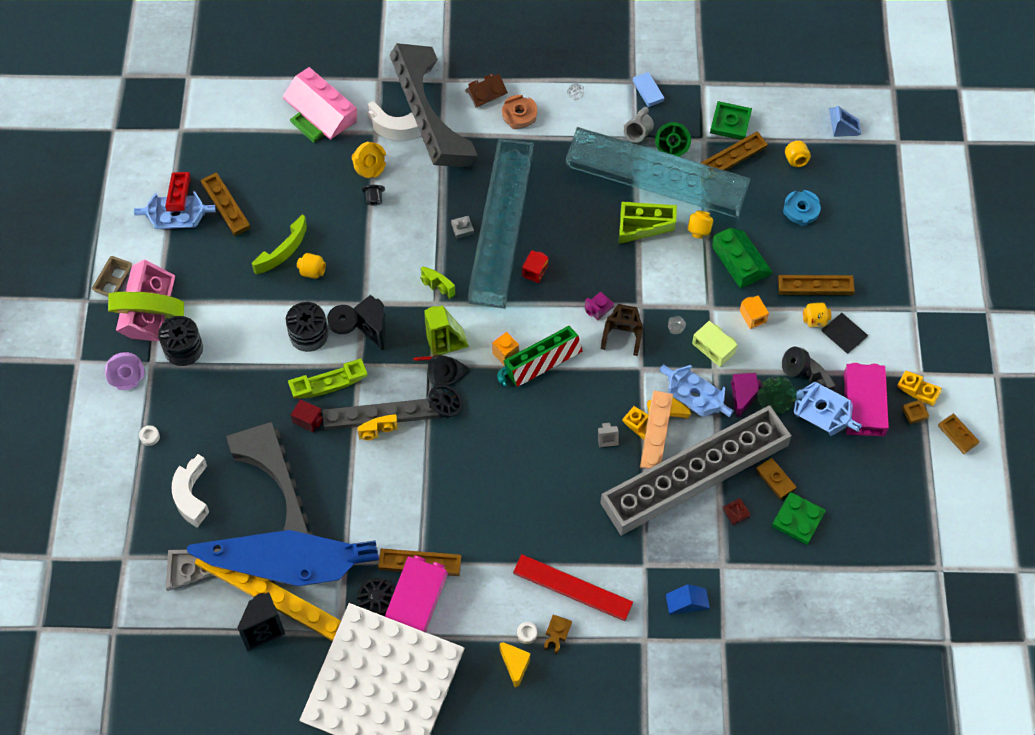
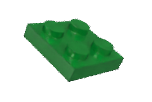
M717 101L710 133L739 140L744 139L752 108Z
M790 492L772 527L808 545L826 510Z

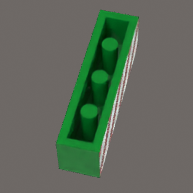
M567 326L503 361L508 377L518 387L583 351L579 335L570 326Z

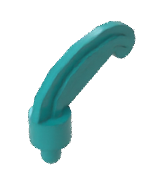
M505 366L499 370L497 378L500 384L507 386Z

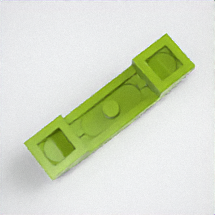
M303 214L290 226L291 235L270 255L264 251L252 262L253 271L256 275L277 267L295 252L302 242L307 228L306 219Z
M113 292L108 294V312L127 314L129 311L161 314L169 319L174 316H184V301L156 293Z
M362 358L344 363L343 368L310 378L304 375L288 380V384L294 399L309 398L348 387L367 377L368 374Z

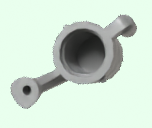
M643 107L637 115L624 125V134L630 143L626 149L621 151L620 157L622 159L630 160L631 151L636 143L647 137L654 128L653 120L647 114L649 112L647 107Z

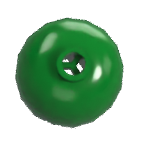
M668 122L658 129L655 136V145L663 156L679 158L689 150L691 135L683 124Z

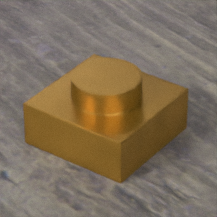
M921 399L905 404L902 407L910 425L929 418V414Z

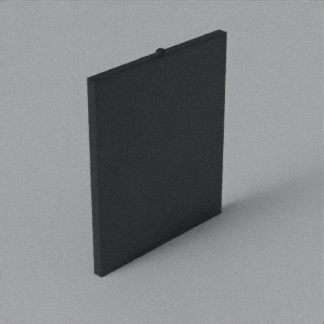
M840 313L821 330L847 354L868 337L861 328L843 313Z

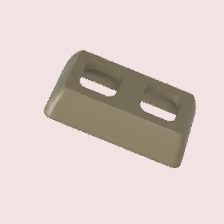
M110 256L95 281L92 290L108 297L109 293L103 291V288L107 283L116 285L114 292H119L131 271L132 263ZM119 268L125 272L121 278L112 276L114 269Z

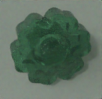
M779 376L776 380L773 377L768 378L762 382V389L757 391V401L762 405V408L770 405L775 413L777 411L784 413L791 409V402L797 399L795 387L789 379L783 376Z

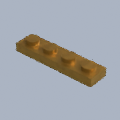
M757 131L699 163L698 167L706 178L710 180L766 149L768 144Z
M217 172L200 180L234 237L251 229L249 222Z
M778 275L779 295H854L855 292L853 275Z
M380 549L379 570L402 572L408 556L414 558L416 555L426 559V563L433 565V562L444 565L448 576H460L461 555Z

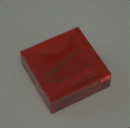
M741 498L723 506V511L732 525L747 519L751 515Z

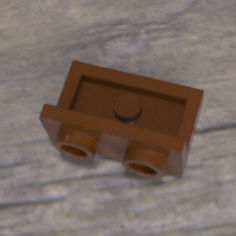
M491 73L483 77L484 81L478 82V80H475L468 84L469 87L465 89V92H469L475 108L508 93L500 74L494 76Z

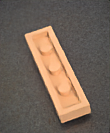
M655 390L652 393L640 468L650 469L662 462L673 394Z

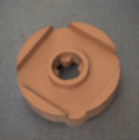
M514 95L506 99L505 104L502 106V117L512 129L527 127L536 121L537 105L533 99L529 97L528 99L524 98L523 95ZM517 109L523 111L522 113H516Z

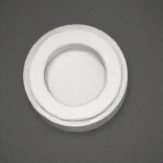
M145 426L140 430L139 438L142 444L153 446L159 441L160 434L156 427Z
M524 622L519 625L517 629L519 641L524 644H531L537 639L538 630L533 623Z

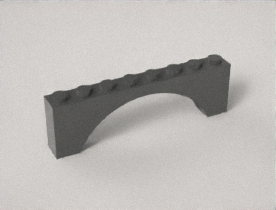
M397 43L389 56L433 165L470 167L478 156L473 143L452 131L439 119L429 105L424 93L423 76L430 72L438 61L433 47Z
M272 422L226 436L234 461L248 463L260 468L269 474L280 486L287 505V516L283 531L292 530L312 535V531H307L305 526L309 524L306 513L301 514L300 508L303 507L300 495L296 496L294 490H297L295 479H290L288 474L292 470L289 461H284L283 456H286L284 446L278 443V439H281L278 428H273Z

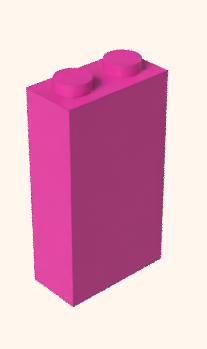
M859 363L846 364L844 370V397L851 400L853 404L852 420L862 425L858 432L850 427H846V435L885 436L889 428L885 365L876 363L869 365Z
M415 555L412 558L408 556L385 617L426 632L448 572L442 564L433 562L432 565L426 563V559Z

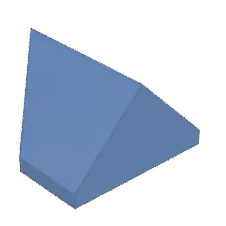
M839 106L829 108L834 137L861 135L859 119Z

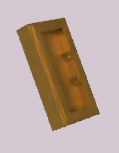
M954 413L938 424V427L963 455L976 447L980 442Z
M770 458L756 468V472L780 500L796 490L797 487L773 458Z

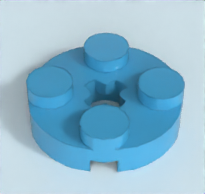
M803 190V192L793 191L785 199L783 213L792 222L800 226H807L808 223L814 222L820 214L819 198L807 190ZM805 205V210L800 209L799 206Z

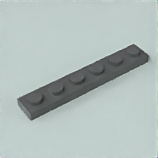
M427 399L323 410L324 430L359 427L375 418L394 414L397 416V423L441 417L429 407L430 404Z

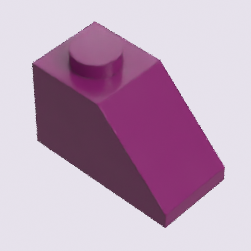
M756 373L733 374L731 387L736 417H740L757 398L758 391H761V381L757 380Z

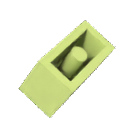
M710 321L693 336L692 344L719 367L736 353V341L723 333L718 325Z

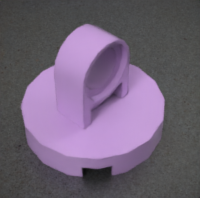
M129 352L119 353L108 360L105 366V376L110 385L117 387L119 390H129L136 387L141 378L143 379L144 367L141 359Z

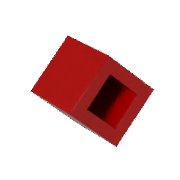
M531 250L522 267V277L539 283L548 267V256L542 252Z

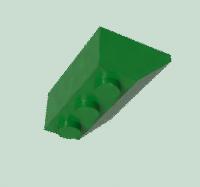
M728 228L714 235L712 248L740 289L773 273L744 230Z

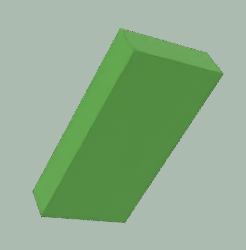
M300 112L290 119V122L313 143L324 136L323 132L318 130Z

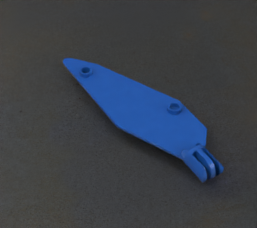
M292 530L197 543L187 547V552L190 555L211 566L298 587L338 581L354 564L379 560L376 540L348 544Z

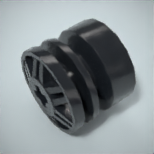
M308 301L293 305L285 318L290 342L295 348L304 352H311L321 348L328 338V327L323 309L316 303Z
M174 316L162 323L158 331V338L166 359L171 364L177 366H187L196 362L203 353V343L196 323L191 318L185 316Z

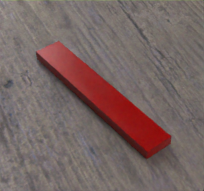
M522 554L513 571L514 575L622 621H626L633 605V601Z

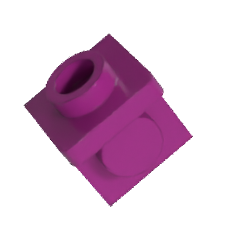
M599 292L591 300L589 298L585 300L584 309L590 317L599 320L614 307V303L602 292Z

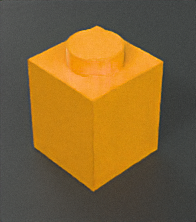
M759 295L753 298L748 297L741 303L740 313L749 329L767 323L769 312Z
M505 332L492 342V354L503 365V360L519 352V344L508 332Z

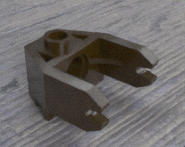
M618 304L612 314L607 317L601 341L602 350L606 349L610 331L617 329L635 334L636 342L633 356H638L643 324L637 307Z

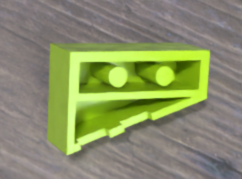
M622 202L619 244L675 231L677 205Z
M443 305L432 306L424 310L426 336L433 356L469 347L462 326Z

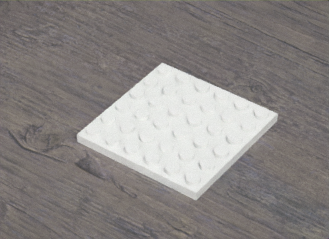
M349 603L299 721L333 735H431L465 648Z

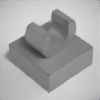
M469 216L451 220L456 239L474 234Z
M602 423L603 428H598L599 448L619 445L618 427H611L610 423Z

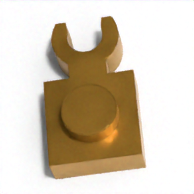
M552 615L546 631V636L550 638L545 641L544 650H547L550 644H554L556 646L554 653L557 654L559 652V640L566 641L572 625L571 620Z

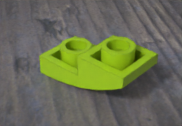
M423 266L420 268V279L425 286L428 285L432 290L438 287L439 291L443 295L446 294L449 299L455 296V285L449 279L428 267Z

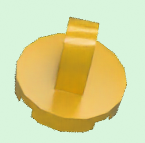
M374 142L362 143L352 155L354 169L357 174L365 178L378 177L386 166V162H384V156H386L384 148Z

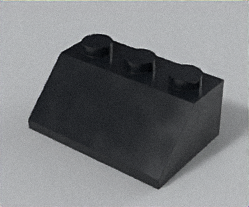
M269 592L257 594L252 600H249L237 627L247 652L286 635Z

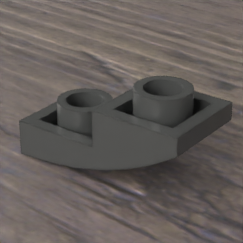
M810 358V366L804 376L808 377L810 383L817 381L822 386L834 391L835 384L820 364Z

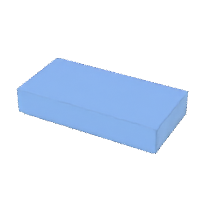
M649 72L633 77V83L648 107L664 102V97Z

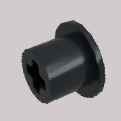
M366 185L362 187V192L366 193L367 205L376 206L382 204V192L385 191L384 186Z

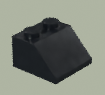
M369 295L353 308L356 327L382 351L385 346L386 331L384 304L380 299H375L372 295Z

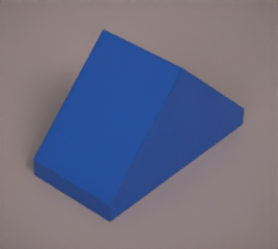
M687 584L666 594L669 615L710 609L705 588Z

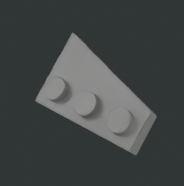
M168 550L167 591L214 575L196 566L194 562L197 558L190 555L187 550Z

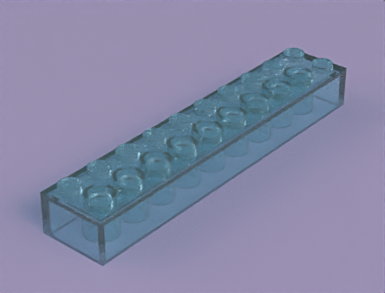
M580 127L576 128L565 159L567 167L736 218L740 216L751 178Z
M498 138L468 291L469 304L506 309L533 163L534 142Z

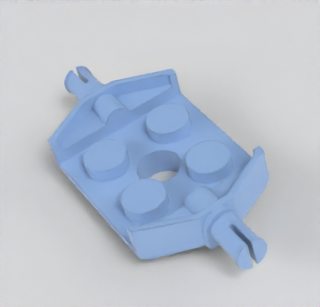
M193 192L194 196H187L185 211H179L181 212L180 215L172 216V213L175 211L166 212L167 197H158L157 193H155L147 207L134 208V215H146L154 229L197 227L205 213H216V205H203L196 192Z
M664 364L661 366L659 371L668 376L669 380L667 393L673 394V398L702 417L716 412L719 413L720 411L728 417L733 414L734 410L723 403L725 387L722 388V391L690 371L691 365L676 370H671ZM695 392L699 395V397H694L691 395V393Z
M817 382L799 391L791 386L787 389L786 394L796 399L794 407L796 417H801L827 431L830 436L846 427H850L857 432L861 429L862 425L852 420L853 404L851 400ZM822 402L827 403L825 409H817L818 404Z

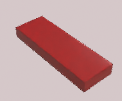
M173 172L171 174L165 205L166 212L185 211L191 178L190 172Z

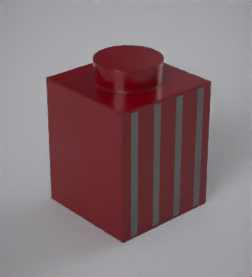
M301 399L291 413L293 424L310 432H314L316 427H319L323 421L321 408Z

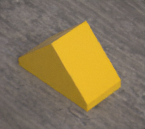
M504 642L500 643V652L514 686L518 687L530 662L531 653Z

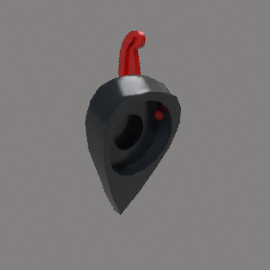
M434 355L413 358L415 361L429 360L427 372L430 383L433 385L452 384L470 370L463 363L448 356Z

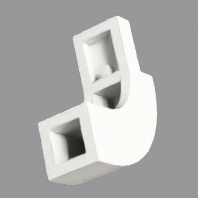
M374 101L368 103V117L373 123V130L379 135L397 141L411 140L421 136L412 113L403 117H392L387 115Z
M199 454L189 461L187 469L179 466L172 481V495L180 514L186 521L197 528L209 513L207 505L192 495V487L195 481L207 467L204 457Z

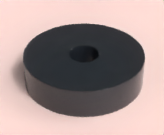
M337 305L329 311L327 320L329 328L333 332L348 334L356 328L354 309L351 306Z
M796 346L789 348L782 358L783 372L787 376L800 378L805 375L810 366L809 353L804 348Z

